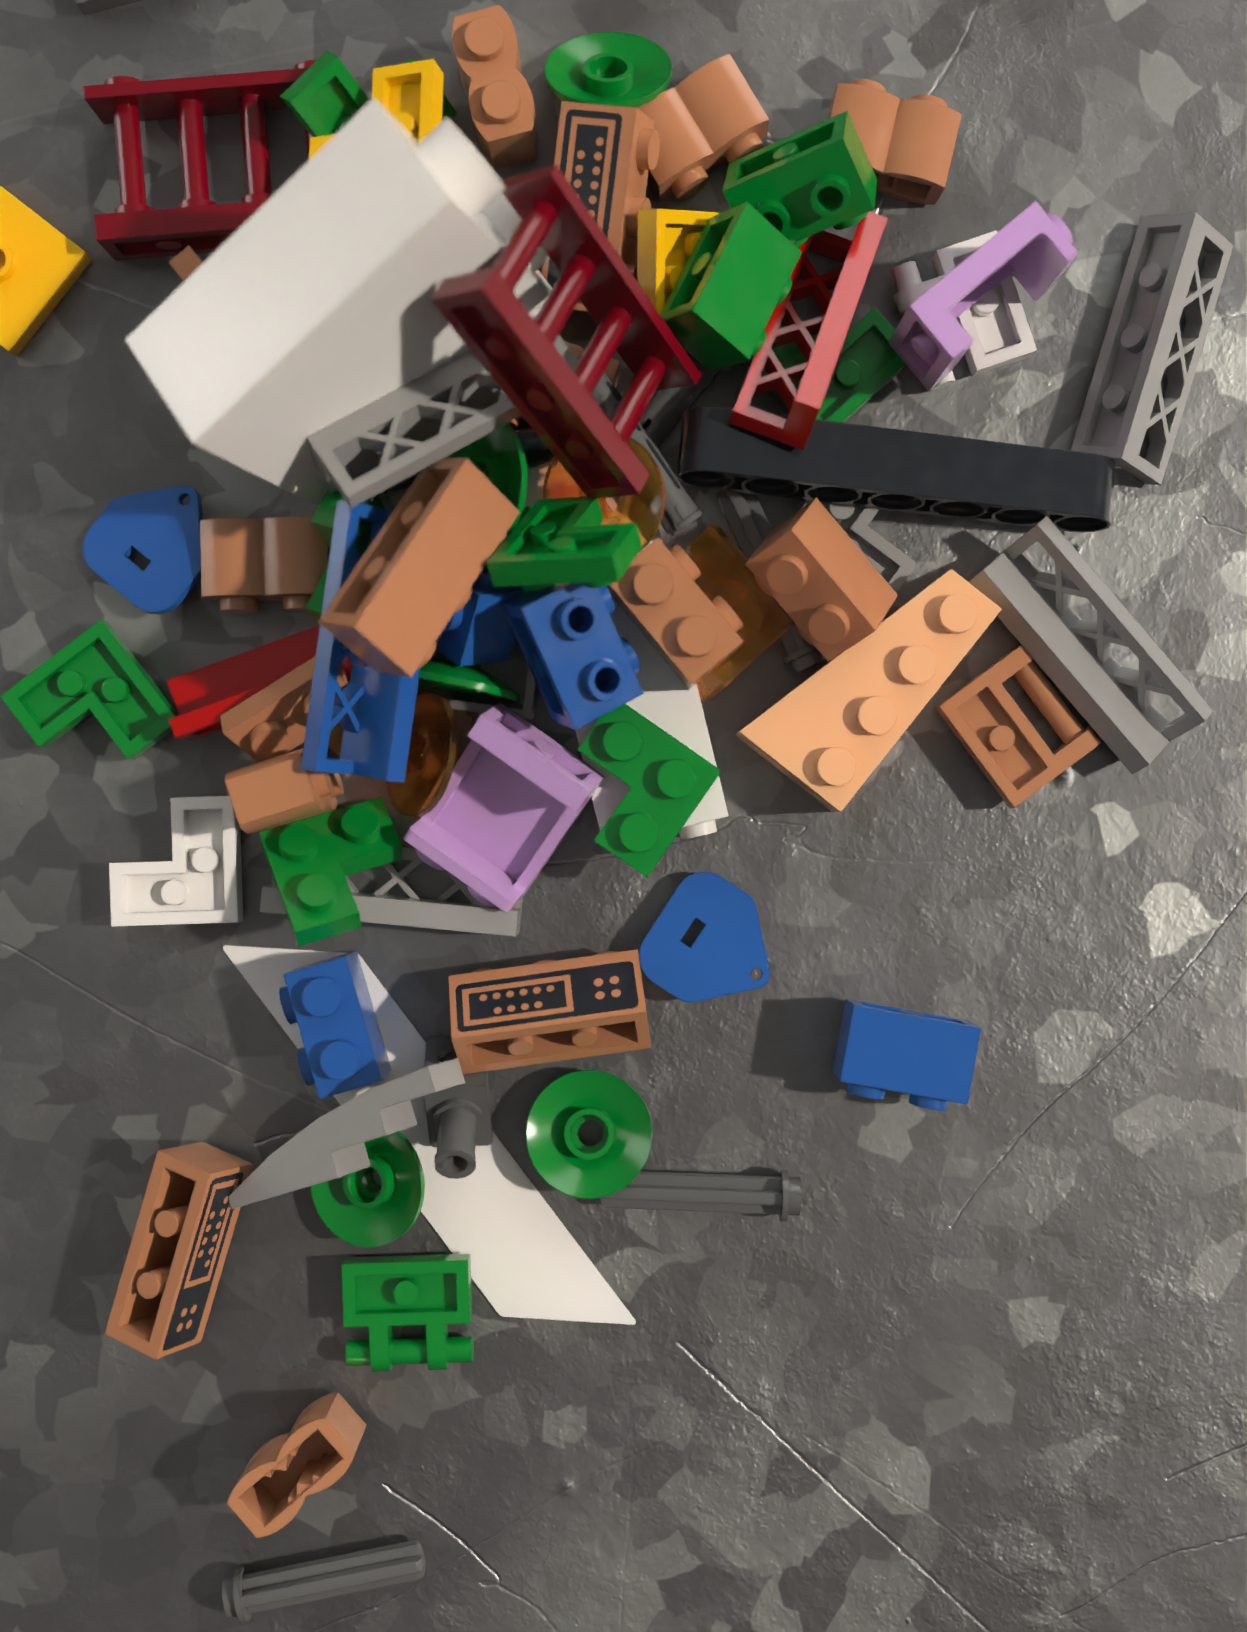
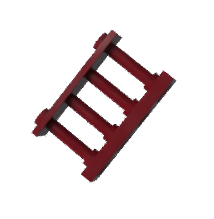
M316 60L300 62L294 66V69L140 81L129 76H114L106 79L102 85L83 86L86 102L103 124H114L121 205L115 208V213L94 215L96 241L115 261L177 256L188 246L196 254L214 253L273 196L266 111L290 109L280 96ZM240 113L247 195L241 198V203L216 204L209 197L203 116ZM177 119L184 200L178 203V208L154 210L146 202L140 121ZM305 128L307 158L309 161L310 138L312 136Z
M554 165L506 178L503 181L506 189L502 193L519 215L521 221L493 268L443 279L430 301L588 499L638 495L642 491L650 473L628 443L655 391L697 385L701 373L559 167ZM541 246L561 275L534 320L516 297L514 289ZM578 300H580L598 327L572 371L556 350L554 342ZM615 351H617L634 375L609 420L594 400L592 393Z

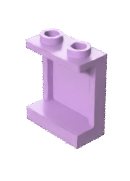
M1035 201L909 306L888 343L928 391L949 375L974 342L957 321V318L1008 276H1014L1035 301L1039 300L1050 290L1078 256V252L1073 246V237L1069 228L1055 214H1046Z
M499 702L480 715L468 734V737L472 740L423 816L408 829L403 838L407 843L416 848V854L424 863L438 870H447L465 883L469 893L477 901L486 906L498 907L504 912H509L530 888L605 776Z

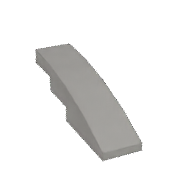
M456 1058L429 1065L373 1087L319 1117L270 1154L228 1197L231 1210L370 1167L364 1142L416 1126L417 1121L411 1100L464 1084L465 1080L459 1059Z

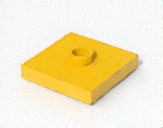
M1 186L0 345L17 357L86 269L92 258L78 245Z

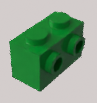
M847 110L730 162L722 192L731 209L748 202L798 248L813 234L830 227L836 230L846 229L863 220L869 211L874 210L877 178Z
M745 202L708 219L660 315L681 346L711 372L737 363L748 362L759 352L766 340L767 334L764 329L775 307L785 299L792 287L793 282L790 276L802 252L754 207Z

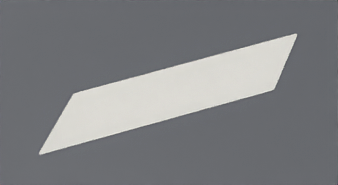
M224 945V952L298 1049L304 1047L298 1024L288 1023L281 1006L279 989L286 986L283 974L298 967L346 953ZM359 954V960L391 1071L380 1082L333 1095L340 1105L373 1087L424 1068L426 1042ZM424 1096L411 1100L417 1125L400 1132L414 1147L423 1168L425 1193L421 1212L453 1254H470L471 1278L497 1313L502 1317L634 1325L636 1323L634 1317L493 1132L490 1145L475 1146L476 1168L472 1174L459 1179L444 1177L435 1169L434 1159L437 1147L430 1145Z

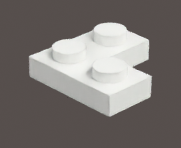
M230 796L170 798L172 861L109 863L111 927L236 923L243 921L241 831Z

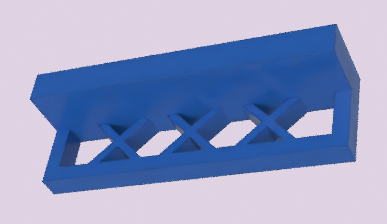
M337 500L322 615L362 558L356 548L359 519L372 522L370 546L393 511L361 503L350 508L346 501ZM320 624L301 769L313 772L354 774L383 781L405 782L420 669L416 670L412 678L376 672ZM348 655L353 665L351 681L342 690L337 681L339 664ZM339 722L344 730L340 758L327 757L330 731Z

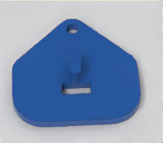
M179 486L115 498L102 512L85 536L83 554L86 563L95 573L144 612L159 615L172 611L179 606L201 578L200 520H203L201 495L190 486ZM190 496L189 503L183 505L184 498ZM135 549L151 561L144 571L129 559V556Z
M711 872L694 873L686 877L678 885L646 934L639 949L640 966L646 977L679 1000L687 1003L758 989L765 986L770 978V969L755 901L749 894L734 884ZM696 918L705 925L689 948L680 941ZM754 968H758L761 971V977L758 980H753L750 976V972Z

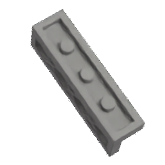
M1197 212L1141 216L1070 450L1112 458L1115 462V467L1122 468L1144 484H1162L1234 246ZM1202 248L1207 252L1201 275H1199L1197 261ZM1184 308L1186 325L1181 338L1179 321ZM1166 368L1168 385L1163 398L1161 380ZM1148 429L1150 444L1144 459L1139 456L1146 430Z
M558 335L554 342L556 350L573 371L579 360ZM469 350L306 438L317 475L330 494L339 491L349 507L353 508L522 415Z
M1047 516L1002 551L969 581L971 585L1002 609L997 617L1132 775L1150 765L1170 741L1205 722L1214 712ZM1038 541L1055 560L1056 574L1040 571L1024 551ZM1071 595L1087 598L1097 610V622L1084 620L1078 616L1071 607ZM1112 643L1127 646L1139 659V671L1122 667L1112 655ZM1153 692L1171 696L1185 714L1169 722L1153 703Z
M402 846L403 860H413L402 871H399L393 863L383 865L393 878L375 893L359 892L349 878L345 876L360 913V922L514 937L520 932L523 897L509 912H504L498 907L486 906L469 893L465 883L447 870L445 871L455 884L437 899L421 898L405 878L423 863L416 854V848ZM272 877L271 885L262 887L260 912L286 915ZM399 884L409 897L386 895V893ZM461 889L471 903L448 901L447 899Z

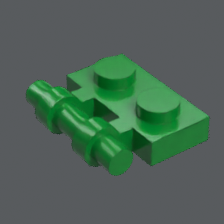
M470 1254L346 1257L341 1264L343 1327H369V1339L347 1340V1366L370 1365L372 1372L392 1371L393 1365L427 1364L428 1370H448L449 1363H468L474 1361L473 1336L449 1337L448 1324H470L472 1319ZM426 1325V1338L394 1339L392 1326Z

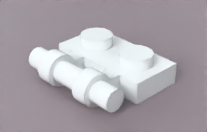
M997 230L937 250L932 258L938 275L936 278L922 282L915 261H909L895 267L892 270L898 293L895 294L894 300L899 315L904 316L913 302L997 234ZM1012 276L1006 277L957 318V321L974 340L964 354L972 377L1030 358L1037 351ZM951 371L932 390H938L953 384L956 381L953 372Z

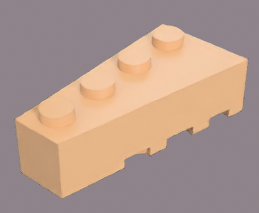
M950 569L883 620L875 632L832 659L737 732L735 736L829 811L841 812L1002 609L954 570Z

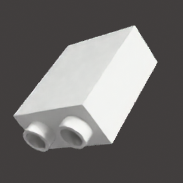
M373 98L141 323L125 341L193 444L319 507L327 488L317 475L306 437L470 350L430 299L443 279L493 268L519 225L521 218L503 195L502 191L506 187L501 179L448 117H445L419 142L378 100ZM541 246L514 289L516 297L532 317L539 313L552 290L551 286L538 271L550 259Z

